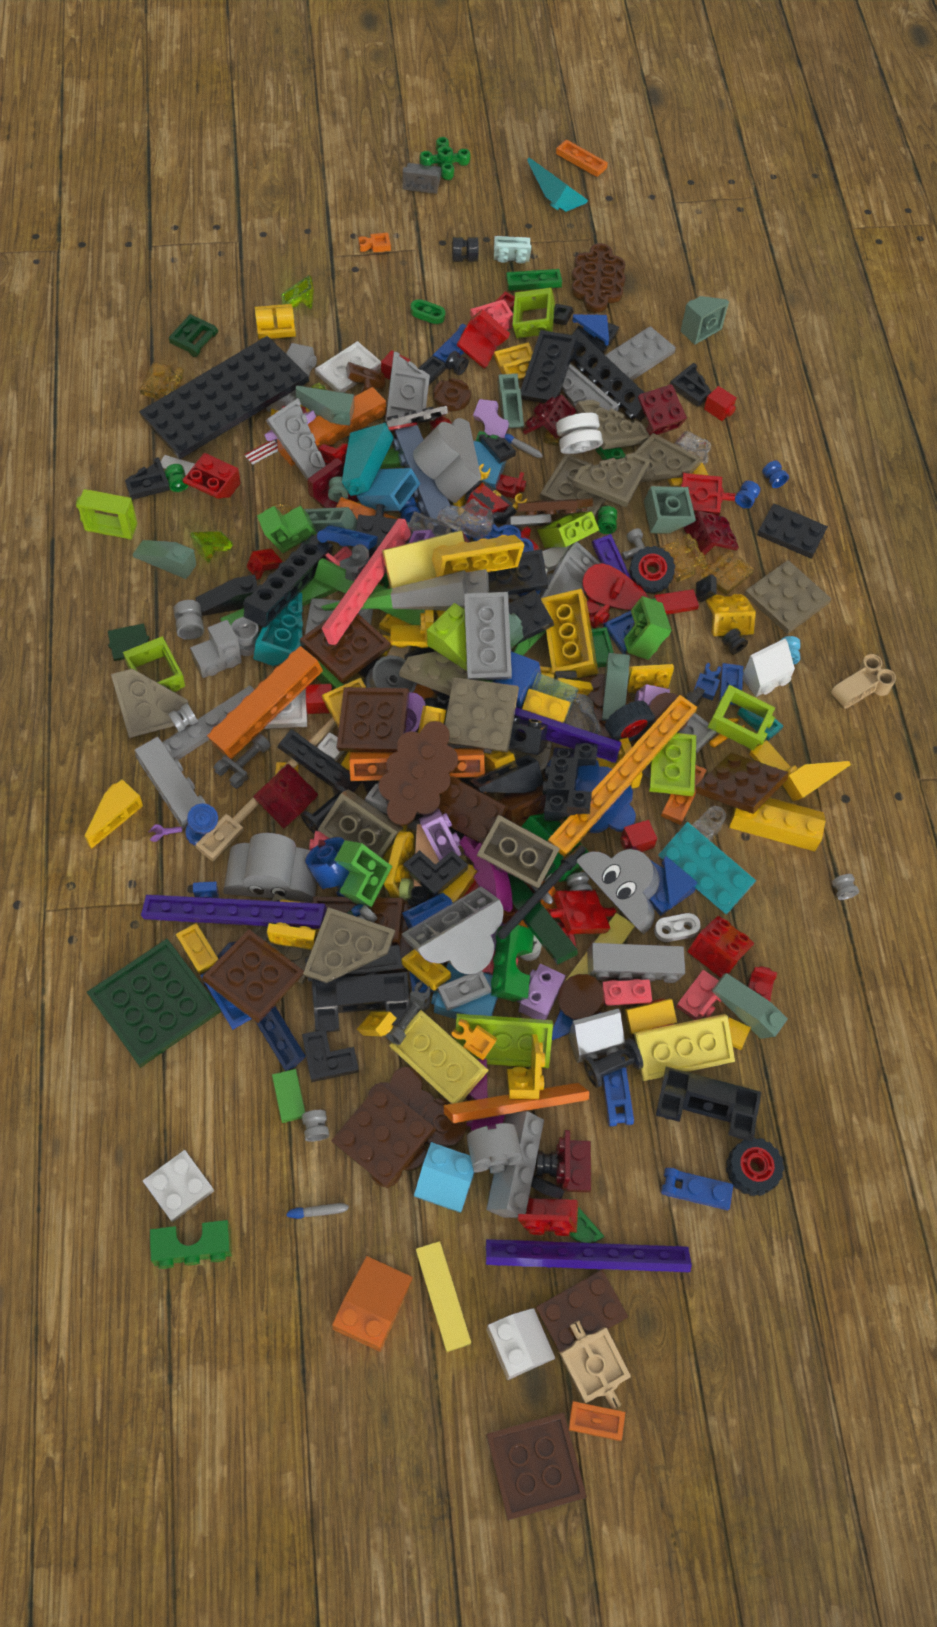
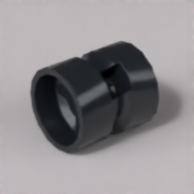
M463 237L452 238L453 262H463L464 259L468 262H478V237H468L467 240H464ZM462 247H466V253L462 252Z

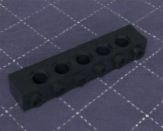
M576 329L572 334L577 336V343L571 362L575 360L578 363L576 366L583 373L587 371L590 374L588 378L595 385L597 383L601 384L602 387L600 389L607 396L611 394L614 397L613 401L619 405V408L624 406L627 409L625 413L632 420L636 418L641 422L646 416L638 396L645 392ZM610 374V376L604 380L605 376ZM619 386H622L619 391H616ZM635 397L634 401L629 403V400Z
M311 535L306 541L304 540L300 547L293 551L289 558L282 562L278 569L271 573L262 585L257 586L251 596L245 598L243 602L244 617L266 628L314 579L319 560L322 558L327 560L325 557L327 553L332 555L333 545L328 542H320L314 535Z
M425 698L426 706L446 710L445 725L449 702L440 703L436 698ZM514 715L509 749L539 755L545 748L548 725L541 724L542 721L537 719L526 721L520 719V716ZM519 729L525 731L526 738L519 735Z

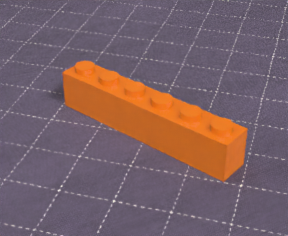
M373 387L354 397L355 409L350 426L331 423L321 416H317L308 424L311 434L313 433L316 440L317 449L323 444L333 445L342 438L350 436L351 432H355L375 420L381 419L386 415V400ZM277 439L278 452L291 466L295 465L293 459L279 439Z
M301 646L293 651L280 666L274 669L271 675L260 682L250 695L246 696L234 710L227 714L221 723L211 730L207 737L212 744L232 760L323 671L318 660Z
M454 749L458 755V764L449 776L456 778L479 777L485 774L484 749ZM350 752V781L380 780L383 775L388 773L386 762L389 756L395 752Z

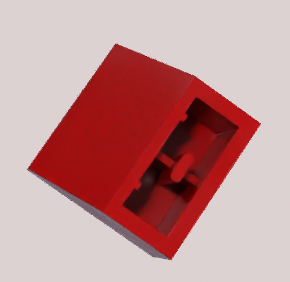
M207 453L200 457L183 479V483L217 499L231 497L241 484L237 467Z

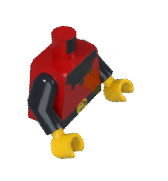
M481 464L479 466L481 479L465 493L466 504L464 509L469 519L475 518L479 522L489 521L495 524H504L508 518L517 513L518 503L527 502V499L519 502L522 499V494L519 493L515 496V504L513 505L487 482H482V479L489 477L490 468L487 472H482L484 464Z

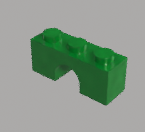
M517 925L504 940L500 939L496 933L491 996L512 1002L528 999L530 975L522 973L517 968L516 957L532 953L534 934L529 928Z
M228 1220L202 1223V1236L200 1240L189 1246L180 1243L179 1231L176 1226L150 1229L151 1262L154 1266L158 1265L159 1269L174 1267V1263L184 1262V1265L191 1266L200 1264V1260L210 1259V1262L225 1261L226 1257L232 1256L231 1230Z

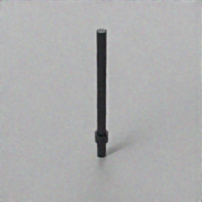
M578 845L571 854H567L561 860V865L499 930L497 935L500 939L504 940L567 871H571L575 867L577 859L586 851L582 845Z

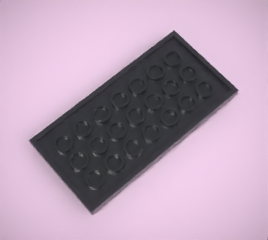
M266 336L151 405H148L140 410L139 413L179 459H182L295 391L296 386H303L310 380L308 375L278 345Z

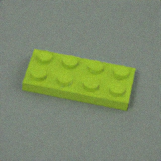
M470 1014L456 1015L455 1030L458 1032H464V1028L458 1024L460 1019H464L469 1023L472 1030L478 1025L498 1038L485 1057L487 1064L531 1067L532 1034H537L538 1041L543 1042V1052H545V1067L542 1068H549L553 1020ZM455 1038V1040L463 1047L466 1040ZM468 1051L476 1059H480L479 1057Z

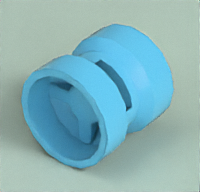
M786 636L781 640H787L793 664H797L800 661V652L798 651L801 647L800 639L794 636Z

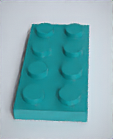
M689 822L680 829L658 854L662 859L667 856L698 883L695 888L726 915L756 882L750 874Z

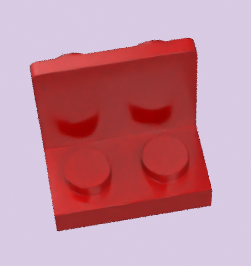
M481 309L469 320L457 342V346L482 368H486L496 348L508 339L510 333L487 312Z
M717 916L698 934L687 952L721 978L724 973H731L738 961L752 948L754 942L746 934L734 928L728 920Z
M529 1198L526 1214H518V1221L532 1235H544L545 1232H554L557 1236H569L570 1232L577 1233V1200Z

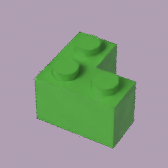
M273 506L257 515L264 534L282 553L307 540L311 535L317 534L309 514L302 506L292 509L285 515H282Z
M641 596L631 610L635 625L624 638V642L629 654L649 660L672 630L663 603Z
M345 840L334 860L350 872L339 893L355 904L372 907L393 866L364 844Z

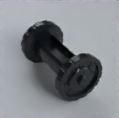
M336 784L332 788L334 796L313 814L308 811H304L301 814L302 821L313 834H315V831H318V828L340 794L346 791L341 785Z
M631 1038L625 1040L624 1049L595 1062L590 1056L583 1058L584 1069L595 1088L602 1086V1077L631 1064L638 1070L644 1066L640 1050ZM627 1055L629 1060L624 1061L621 1059V1056Z

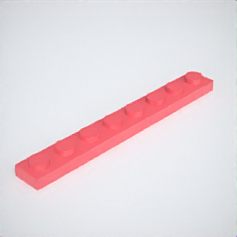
M398 518L323 625L322 630L328 644L336 645L386 573L382 550L405 545L409 540L411 533L406 519Z

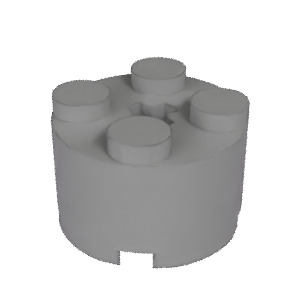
M496 1124V1129L490 1130L485 1126L467 1135L471 1163L475 1173L483 1172L487 1169H490V1173H499L505 1170V1165H517L523 1162L517 1131L513 1124Z

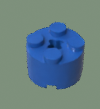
M333 837L325 840L326 845L321 848L317 845L306 856L305 862L321 889L335 886L342 888L350 873L334 861L345 841L342 837Z

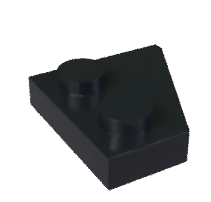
M159 457L153 460L154 464L147 469L143 467L135 475H131L125 480L129 496L132 500L170 490Z

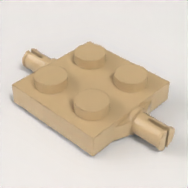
M578 1320L569 1325L577 1340L572 1346L559 1352L584 1403L596 1397L605 1396L611 1409H617V1407L621 1406V1403L614 1390L620 1383L630 1378L631 1375L607 1328L603 1327L593 1334H585Z

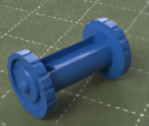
M196 804L188 812V825L185 835L190 844L196 846L207 833L214 830L217 826L218 813L209 804Z

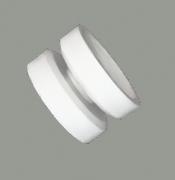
M596 413L574 414L556 423L557 435L562 437L559 440L560 451L563 454L583 453L596 449L603 444L602 434L597 430L600 426L598 415Z

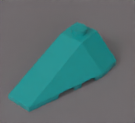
M531 158L527 159L545 197L551 201L550 205L556 210L561 208L564 211H569L588 202V199Z
M299 593L266 628H262L256 640L254 660L275 666L283 663L293 651L302 646L300 644V638L303 637L302 593Z

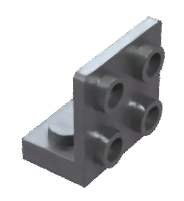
M408 163L407 167L403 168V189L437 194L441 167Z

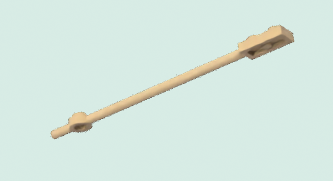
M333 717L309 740L310 743L316 746L337 725ZM291 758L286 764H290L295 768L299 763ZM252 798L233 818L225 814L218 821L215 829L207 833L196 844V849L213 862L243 832V827L240 823L259 803Z

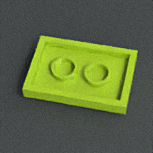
M676 733L650 762L649 792L693 796L695 788L696 735Z

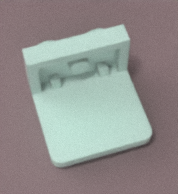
M495 236L494 260L501 263L515 261L520 264L529 262L531 254L530 238Z

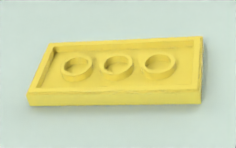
M462 531L382 550L390 589L435 577L436 573L432 562L434 548L442 545H457L460 542H464Z
M422 1010L416 1014L404 1030L406 1037L401 1045L393 1043L389 1045L451 1104L462 1102L489 1071Z
M726 1014L634 1033L635 1044L640 1050L644 1064L643 1068L640 1069L643 1081L663 1077L666 1066L689 1072L735 1062L728 1016Z

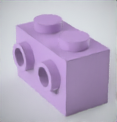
M437 809L433 814L419 818L420 824L439 861L451 851L455 852L458 856L462 855L458 847L460 846V839L457 833H451L449 827L452 824L446 813L442 815L440 810Z
M542 964L539 965L537 971L533 969L530 973L528 999L517 1001L520 1003L519 1012L534 1019L546 1020L566 975Z

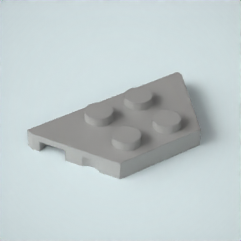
M397 352L393 354L385 421H387V417L398 415L399 418L405 416L404 413L423 412L422 409L426 408L430 375L423 370H419L412 362L409 361L408 363Z

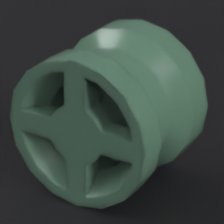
M342 477L331 478L329 481L328 497L335 502H339L340 497L347 499L348 491L342 483Z

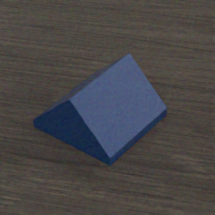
M511 651L512 679H496L493 683L518 686L516 708L522 709L528 689L535 690L542 675L539 662Z

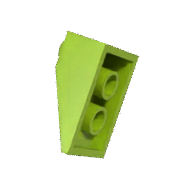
M453 603L427 629V645L467 671L465 609Z

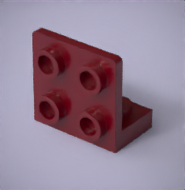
M672 384L638 396L648 421L646 430L650 436L653 433L660 435L678 429L687 419Z
M562 394L556 398L551 397L543 405L540 403L534 408V414L525 422L526 426L522 432L526 435L544 426L555 439H558L560 436L557 435L556 423L565 417L574 415L577 410Z
M338 458L307 479L309 495L323 508H336L338 502L332 501L328 497L330 479L333 477H343V462ZM348 493V500L359 501L357 495L350 496Z
M697 511L694 514L695 522L684 526L696 557L703 558L714 546L735 551L739 548L736 536L732 533L729 526L730 523L723 516Z
M286 764L253 798L284 829L318 796V793L298 774L297 770L290 764Z
M565 1130L563 1136L559 1137L558 1144H556L557 1157L560 1159L557 1168L556 1184H560V1188L565 1192L590 1193L591 1141L570 1140V1130Z

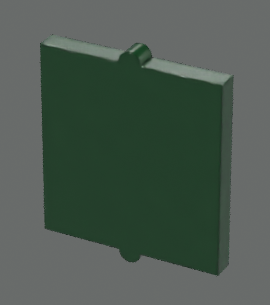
M144 623L108 631L110 641L108 646L112 650L114 661L125 659L124 651L147 643L150 640L146 634Z

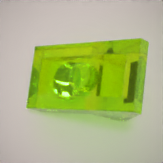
M310 275L306 276L282 293V304H292L294 308L303 302L308 308L312 309L314 293L312 277Z
M222 531L191 532L190 534L196 551L207 563L210 562L215 551H229L233 545Z

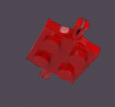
M683 473L680 487H688L694 514L697 511H702L719 516L723 500L735 501V493L724 492L722 477Z
M595 890L556 891L553 895L557 905L556 909H546L552 918H559L567 934L607 933L610 930V925L606 917H614L616 914L614 907H602Z

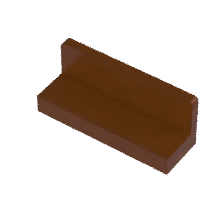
M542 785L533 792L512 793L499 799V801L509 806L505 819L521 827L530 816L544 814L547 795H543Z

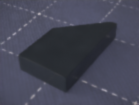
M483 434L479 435V441L499 464L516 456V450L505 438L497 437L495 439L485 437Z
M533 1175L531 1187L545 1195L562 1199L565 1192L562 1188L548 1180Z

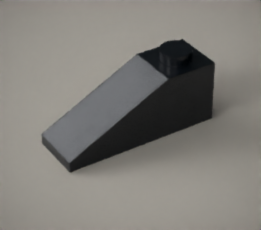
M255 575L234 578L196 597V601L201 606L202 616L243 609L245 598L251 596L257 588Z
M526 755L472 779L470 783L480 792L527 793L535 791L537 787L543 785L544 781L539 762L530 755Z

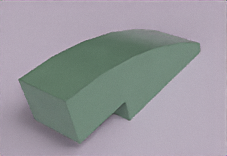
M518 373L498 375L497 384L502 419L508 420V428H523L524 420Z

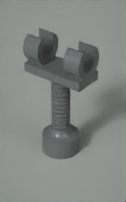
M258 734L252 740L253 746L238 761L233 762L224 755L213 767L220 776L224 775L229 768L235 772L229 781L236 789L241 787L244 781L248 780L247 772L242 767L259 751L264 753L271 747L269 741L261 734Z
M423 982L416 984L415 992L412 991L410 993V1007L397 1026L393 1025L391 1031L385 1035L393 1044L401 1045L406 1037L404 1030L416 1013L420 1010L425 1013L430 1007V986L425 993L419 992Z

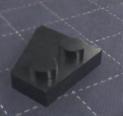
M692 363L672 379L670 384L673 385L676 392L699 407L706 401L711 390L705 384L703 376L697 372V365Z

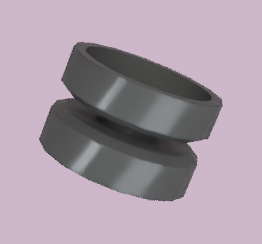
M392 655L378 660L366 674L363 681L366 688H408L409 692L412 693L417 683L399 677L400 669L406 660Z

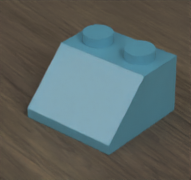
M431 1142L421 1169L414 1197L461 1213L475 1173L473 1172L470 1155Z

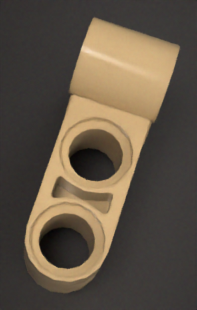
M869 654L864 657L859 671L837 684L832 689L831 694L846 709L873 692L880 696L887 695L896 681V675L889 669H881L882 660L879 656Z

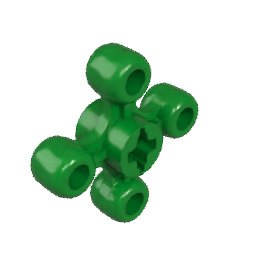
M439 137L436 140V151L438 154L432 155L430 151H423L419 158V163L424 166H432V164L437 163V166L441 167V177L444 180H451L454 177L455 171L452 163L458 162L461 166H467L470 163L471 153L465 148L460 149L458 153H453L452 148L449 147V140L446 137Z

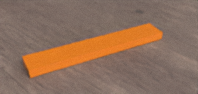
M574 1083L539 1090V1099H509L508 1094L444 1105V1114L453 1123L586 1101L589 1099V1091L581 1084Z

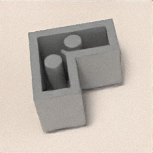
M228 620L208 627L210 640L190 647L193 661L202 678L216 675L222 670L233 668L242 663L238 638Z

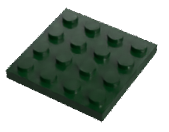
M165 939L87 991L92 1002L140 1068L221 1012L219 1006L168 939Z

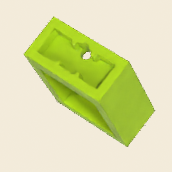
M552 288L515 292L512 325L516 338L539 336L540 330L553 332L555 300ZM547 308L545 319L522 321L523 311Z
M84 489L81 497L77 498L76 507L79 509L80 521L83 523L85 531L132 540L138 524L132 498ZM95 510L118 514V517L95 513Z
M586 511L568 513L537 529L544 548L567 547L599 531L593 512Z
M163 636L123 652L128 669L136 671V667L164 656L174 676L157 683L173 692H177L185 687L183 674Z
M729 685L710 720L708 728L754 751L758 744L762 745L768 733L765 732L766 727L770 728L775 720V717L772 716L775 707ZM730 702L763 718L757 733L723 717Z

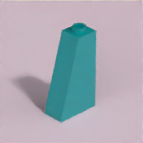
M386 423L350 433L342 483L350 496L368 492L394 438Z

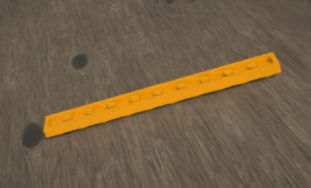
M681 695L677 697L592 791L590 814L570 815L548 839L549 843L560 848L558 853L565 857L690 719L696 712L697 706Z

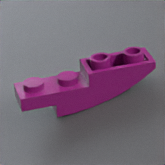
M464 836L459 843L465 850L464 854L474 863L473 867L478 871L473 877L479 885L478 888L483 887L501 901L503 910L510 912L512 910V893L507 872L478 857L477 854L482 843Z

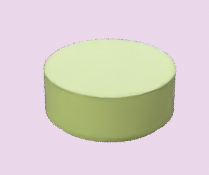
M401 879L399 897L403 898L404 901L411 898L410 892L414 888L412 879Z

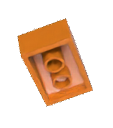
M366 1256L332 1324L333 1330L381 1352L413 1277Z

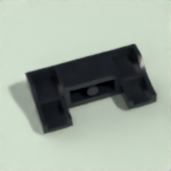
M576 743L575 749L554 748L550 766L546 765L545 779H548V781L543 783V795H547L544 820L559 821L570 815L590 814L592 792L576 791L578 767L596 766L598 744Z
M370 972L364 976L346 974L328 983L312 980L315 1031L326 1029V1032L340 1031L338 1013L386 1009V1012H391L397 1018L392 1023V1025L397 1026L410 1007L407 972L390 974Z
M666 1066L658 1098L656 1116L680 1122L682 1110L727 1121L729 1122V1136L753 1141L761 1092Z

